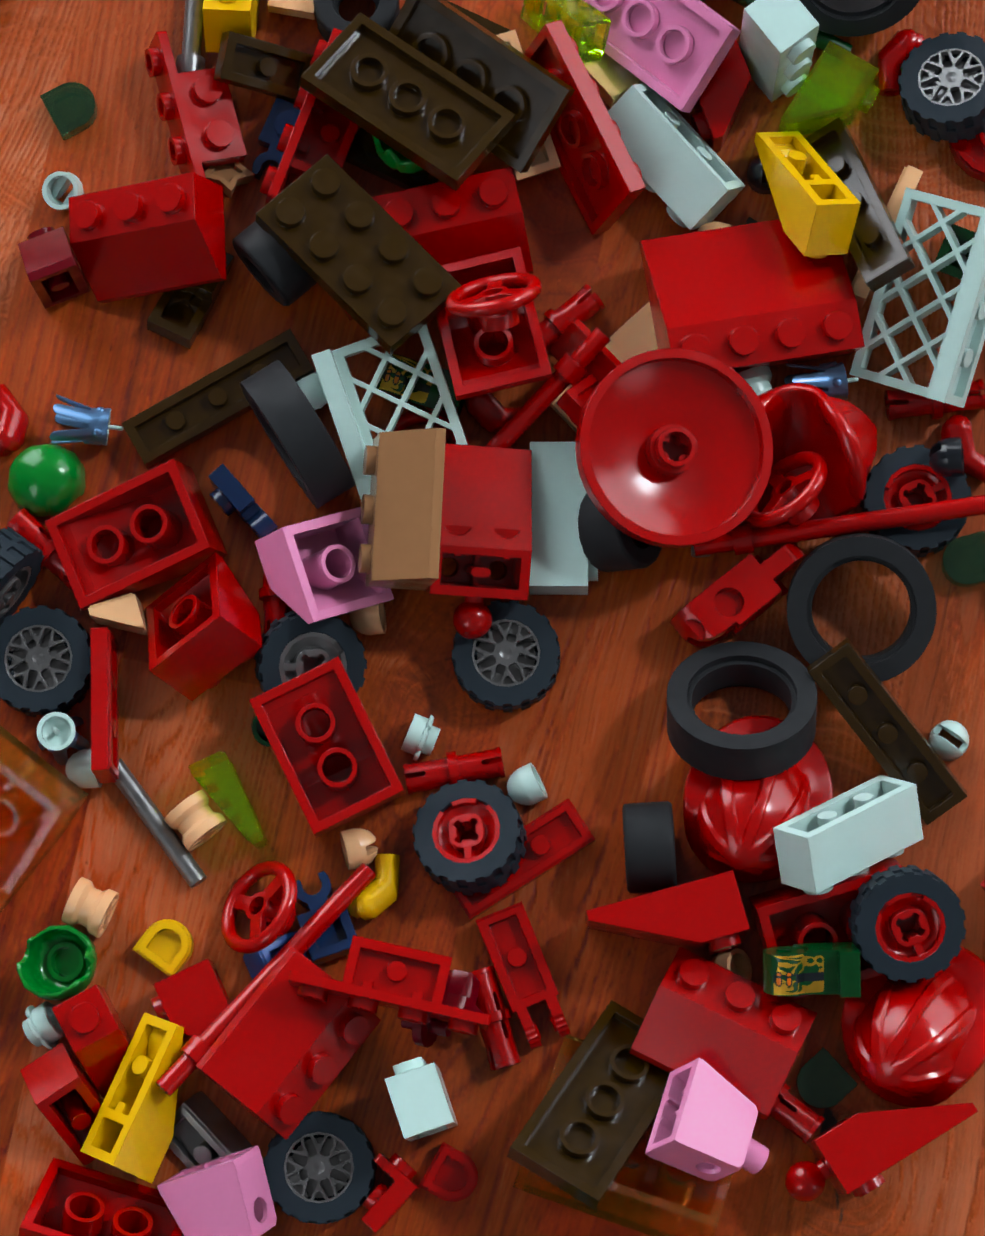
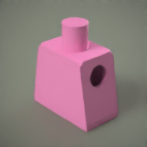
M699 1057L669 1073L645 1151L646 1155L706 1181H717L739 1171L741 1168L751 1174L758 1173L767 1162L769 1149L751 1138L758 1116L756 1105L706 1061Z
M258 1145L183 1169L157 1185L160 1195L184 1236H261L274 1227L277 1222L270 1187Z

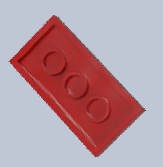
M562 20L545 24L523 54L575 89L550 135L561 164L559 170L592 235L609 230L646 186L642 180L639 166L632 160L621 139L617 123L611 119L600 97L597 83L590 77L579 55L575 40L569 36Z

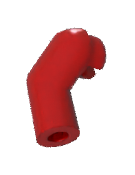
M912 29L897 31L878 52L879 95L886 97L900 95L898 78L901 76L902 63L908 59L909 52L914 47L918 48L923 44L922 41L925 38L922 34L915 33Z
M0 384V457H8L13 451L19 450L23 445L29 426V418L5 384Z
M492 393L465 399L468 413L484 430L489 432H498L521 408H505Z
M953 415L943 424L941 439L962 437L965 473L985 483V456L975 451L972 424L963 415Z

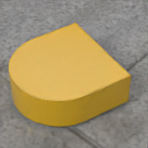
M163 919L153 923L132 950L167 976H171L180 972L192 955L194 943L190 931L183 924L176 920Z

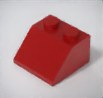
M216 552L146 607L149 670L191 701L207 689L216 687L225 675L242 662L252 659L262 647L260 615L224 559Z

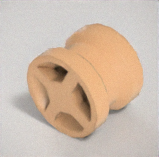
M199 790L187 797L171 810L164 819L171 829L179 830L183 836L182 844L189 852L207 842L227 823V820L220 812H213L209 807V797L203 790Z
M81 877L67 900L62 914V922L70 926L76 924L83 925L87 928L89 934L100 938L114 914L119 893L111 889L104 891L96 889L91 880Z

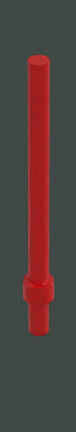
M596 327L571 355L566 352L553 366L556 370L552 374L553 378L547 379L485 446L510 448L569 384L575 386L588 373L585 370L586 366L611 340Z
M985 495L813 519L794 526L789 523L767 528H751L750 524L738 525L731 532L707 543L694 546L695 556L734 551L736 556L755 553L754 548L985 515Z
M362 863L199 1037L194 1034L181 1047L180 1051L183 1054L156 1081V1085L164 1093L171 1096L197 1069L196 1064L289 948L292 946L304 955L377 877L373 870Z

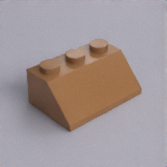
M445 428L379 432L373 440V446H365L363 474L371 475L370 495L363 494L360 519L361 524H369L368 544L361 543L358 554V573L366 574L365 587L424 591L439 579L446 442Z

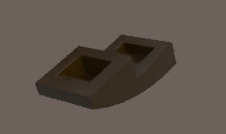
M227 252L226 278L234 262V256ZM225 281L163 292L147 319V329L190 349Z

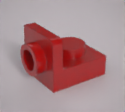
M396 1152L390 1159L383 1153H379L373 1160L395 1180L389 1188L381 1182L362 1203L368 1212L361 1220L375 1233L380 1232L419 1188L412 1181L417 1172Z

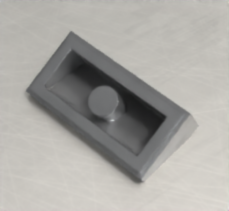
M203 1092L196 1093L176 1110L174 1134L169 1148L187 1168L253 1147Z

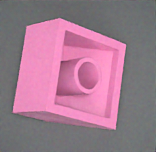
M361 507L282 527L254 541L269 588L307 624L394 599L391 588L365 587L366 574L358 573L359 547L361 543L368 544L369 524H361Z

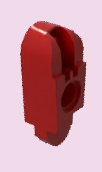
M795 542L782 546L765 561L758 555L754 557L750 553L682 608L670 621L671 625L686 642L696 648L716 645L731 633L735 637L788 593V589L780 580L790 573L806 555Z

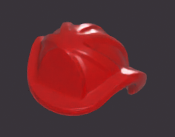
M784 384L758 395L765 409L772 432V466L790 455L804 451L819 453L828 464L826 482L817 495L820 499V506L816 513L808 520L841 516L851 512L862 501L866 493L867 474L873 464L877 451V428L875 424L852 403L840 398L829 397L824 391L810 384ZM799 467L785 474L784 477H796L813 469V467ZM772 486L762 497L758 508L759 512L763 511L772 498ZM745 519L740 524L745 525L750 523L747 521V519ZM750 524V525H751V528H758V527H756V526Z
M764 715L746 716L727 723L719 728L718 731L741 735L755 734L770 730L778 726L783 720ZM813 741L807 754L794 766L779 774L762 779H723L703 773L690 766L683 791L684 831L690 848L707 868L717 874L733 870L736 881L744 883H760L780 878L773 828L833 798V784L829 766L816 742Z
M960 946L962 949L958 956H954L949 962L951 965L944 971H938L934 974L935 977L928 980L922 978L916 980V982L907 983L905 980L898 979V981L888 979L885 975H880L861 981V997L845 998L842 1009L841 1028L846 1054L860 1079L878 1096L894 1104L909 1108L934 1106L946 1101L962 1088L984 1064L985 962L970 950Z

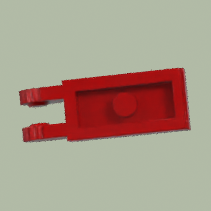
M522 901L475 920L512 1013H517L531 1049L542 1046L538 1027L532 1021L527 1008L546 1001L551 1014V1023L555 1032L559 1033L560 1038L571 1034L556 997L559 995V992Z

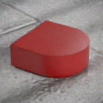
M443 1142L419 1187L442 1200L449 1202L461 1201L469 1197L475 1190L478 1183V1169L468 1155Z

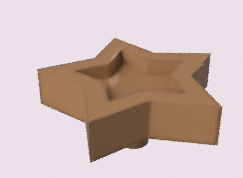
M240 162L209 166L204 172L207 179L223 187V193L229 199L236 186L253 182L255 176L253 172L244 167Z

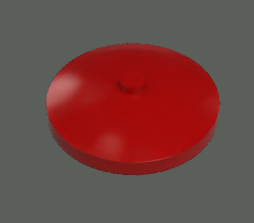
M662 348L638 354L624 361L597 384L581 411L577 425L575 451L578 471L583 486L597 510L606 520L626 535L649 545L666 548H685L707 543L728 533L744 521L754 510L763 496L771 474L773 439L770 423L760 399L746 380L733 368L699 351L682 348Z

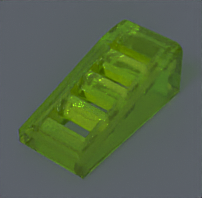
M524 0L520 18L537 33L541 31L545 24L562 20L569 36L575 40L578 46L579 55L583 63L598 61L603 57L611 20L601 11L582 0ZM545 1H546V2H547V5H546L545 14L542 15L543 9H544V4H545Z
M221 750L189 765L188 768L191 770L193 777L247 841L257 849L266 846L268 840L235 767L226 752Z

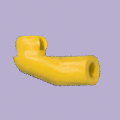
M376 855L375 874L377 877L347 908L351 916L355 918L361 917L364 920L378 917L396 901L399 887L400 855Z

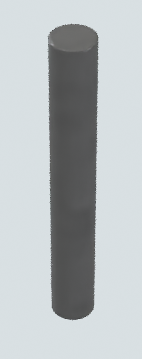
M119 759V779H117L115 784L190 888L196 887L207 876L182 844L174 830L164 821L165 818L124 761Z

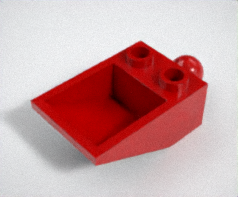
M445 443L439 579L424 591L429 594L464 596V602L456 608L453 614V625L461 636L467 639H478L484 636L492 625V614L484 604V598L528 601L532 556V450ZM449 557L453 558L456 562L454 573L448 576L441 573L442 560ZM494 561H500L504 566V573L498 579H492L490 577L491 571L488 569Z
M973 1103L849 1115L808 1141L807 1144L818 1161L816 1163L799 1161L793 1164L785 1176L786 1189L794 1199L801 1202H810L817 1199L823 1193L826 1180L830 1179L838 1194H849L852 1192L854 1197H862L886 1182L881 1174L882 1172L977 1113L978 1110Z

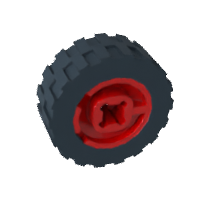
M914 445L911 448L903 446L896 448V451L890 455L887 453L876 466H873L867 477L866 493L860 502V507H862L863 512L971 497V487L967 485L966 474L960 477H945L935 473L929 464L931 449L924 448V445ZM967 517L869 531V533L896 541L907 548L913 555H916V558L926 557L928 553L934 552L935 554L943 550L947 544H951L965 525Z
M467 779L457 780L458 783L443 785L440 787L441 790L434 795L431 793L425 799V805L419 808L416 814V825L413 824L412 834L415 837L413 845L420 862L435 883L438 885L442 884L447 891L452 893L457 891L462 892L463 895L473 896V893L478 892L485 894L491 892L492 888L498 885L501 887L508 882L507 878L512 873L515 875L519 869L518 864L521 858L524 859L525 856L524 842L527 841V835L523 827L524 823L513 801L508 795L505 796L499 787L494 784L493 786L487 785L485 781L477 779L476 782L467 781Z
M895 865L888 867V870L881 873L879 871L874 873L866 884L862 883L858 888L859 893L857 897L852 899L850 905L852 911L851 917H848V927L852 932L850 937L853 944L858 948L862 958L873 970L879 974H884L888 979L894 981L901 979L907 983H912L922 978L926 980L933 978L935 973L940 970L944 971L951 965L949 962L954 956L957 957L962 949L960 944L962 939H965L966 934L963 920H966L964 910L960 907L959 898L942 879L927 869L925 871L914 865H907V867Z

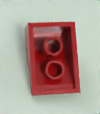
M520 247L441 265L461 285L496 274L511 272L527 273ZM509 287L508 289L523 288V287ZM534 300L517 308L520 319L519 324L498 332H484L481 330L479 317H459L451 314L446 307L436 315L457 401L553 378Z
M171 459L45 521L81 610H86L90 608V605L135 593L184 576L214 552L221 557L228 555L192 468L175 459Z
M339 656L249 700L316 838L405 795L404 788Z
M733 870L586 910L585 915L588 929L693 950L708 947L710 955L739 948L738 945L742 944L740 938L745 937L750 930Z

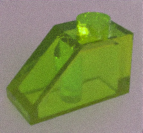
M829 41L782 116L778 132L799 131L802 135L816 132L839 117L845 125H849L859 110L867 114L881 90L875 86L879 68Z

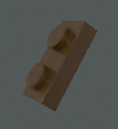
M227 31L222 33L213 80L295 103L301 86V76L310 67L313 55Z

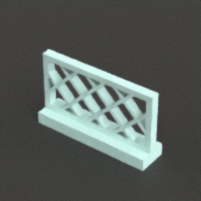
M906 187L895 226L908 252L915 249L924 269L905 281L900 276L874 292L862 331L865 347L856 351L849 375L964 408L985 341V208ZM917 202L931 205L938 222L918 234L912 219ZM943 208L952 210L954 212L946 216ZM967 215L979 217L980 220L975 237L960 245L951 225ZM943 231L953 251L932 263L922 243ZM957 260L963 271L960 285L946 293L936 272ZM929 278L938 298L917 310L908 290ZM900 295L909 316L889 328L883 315L889 301ZM943 307L949 320L946 331L931 340L922 319ZM914 325L923 346L903 357L894 336ZM886 342L895 363L879 373L867 370L872 350ZM928 354L934 370L929 386L924 387L915 383L908 366ZM900 372L903 380L891 376Z
M427 323L416 332L419 333L424 347V352L416 368L392 358V354L390 355L387 351L384 354L375 350L374 348L381 345L373 337L335 350L327 349L311 355L361 502L363 494L370 495L371 475L363 474L365 446H373L374 438L371 431L377 434L379 432L394 431L404 408L428 419L425 429L433 428L436 423L453 431L456 444L468 445ZM366 351L382 359L370 385L352 377L346 358ZM427 360L434 377L422 372ZM388 363L413 374L401 399L395 398L376 388ZM419 377L437 385L440 398L432 414L407 403ZM355 385L367 390L362 401H360ZM373 394L398 405L385 431L368 423L365 415V410ZM443 406L449 423L438 418Z

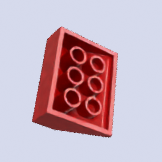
M780 219L647 239L639 242L658 349L682 348L699 351L724 362L737 373L758 366H769L771 368L783 366L786 363L796 364L851 355L865 347L857 301L842 255H827L822 259L803 256L783 231Z

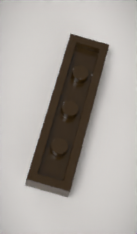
M841 118L835 119L806 137L805 139L861 203L849 249L868 287L875 292L915 268L916 266L847 126Z
M291 329L121 423L147 468L153 466L252 410L239 383L274 361L279 360L296 382L314 373L315 371Z
M848 638L807 667L810 676L889 777L916 784L920 815L927 825L968 797L961 783Z

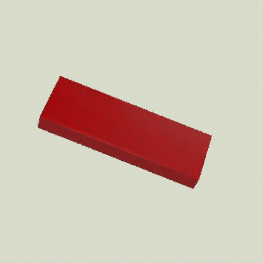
M108 627L90 628L91 771L99 783H115L119 779L118 643Z
M569 798L524 826L527 835V841L524 842L525 856L524 859L521 858L518 864L519 869L515 875L512 873L507 878L508 882L501 887L498 885L492 888L491 892L485 894L478 892L473 893V896L463 895L462 892L457 891L453 893L470 921L595 842L594 836Z

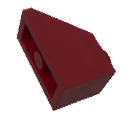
M63 226L57 229L53 227L38 229L28 235V240L18 244L29 281L45 309L90 292L79 262L70 245V239Z

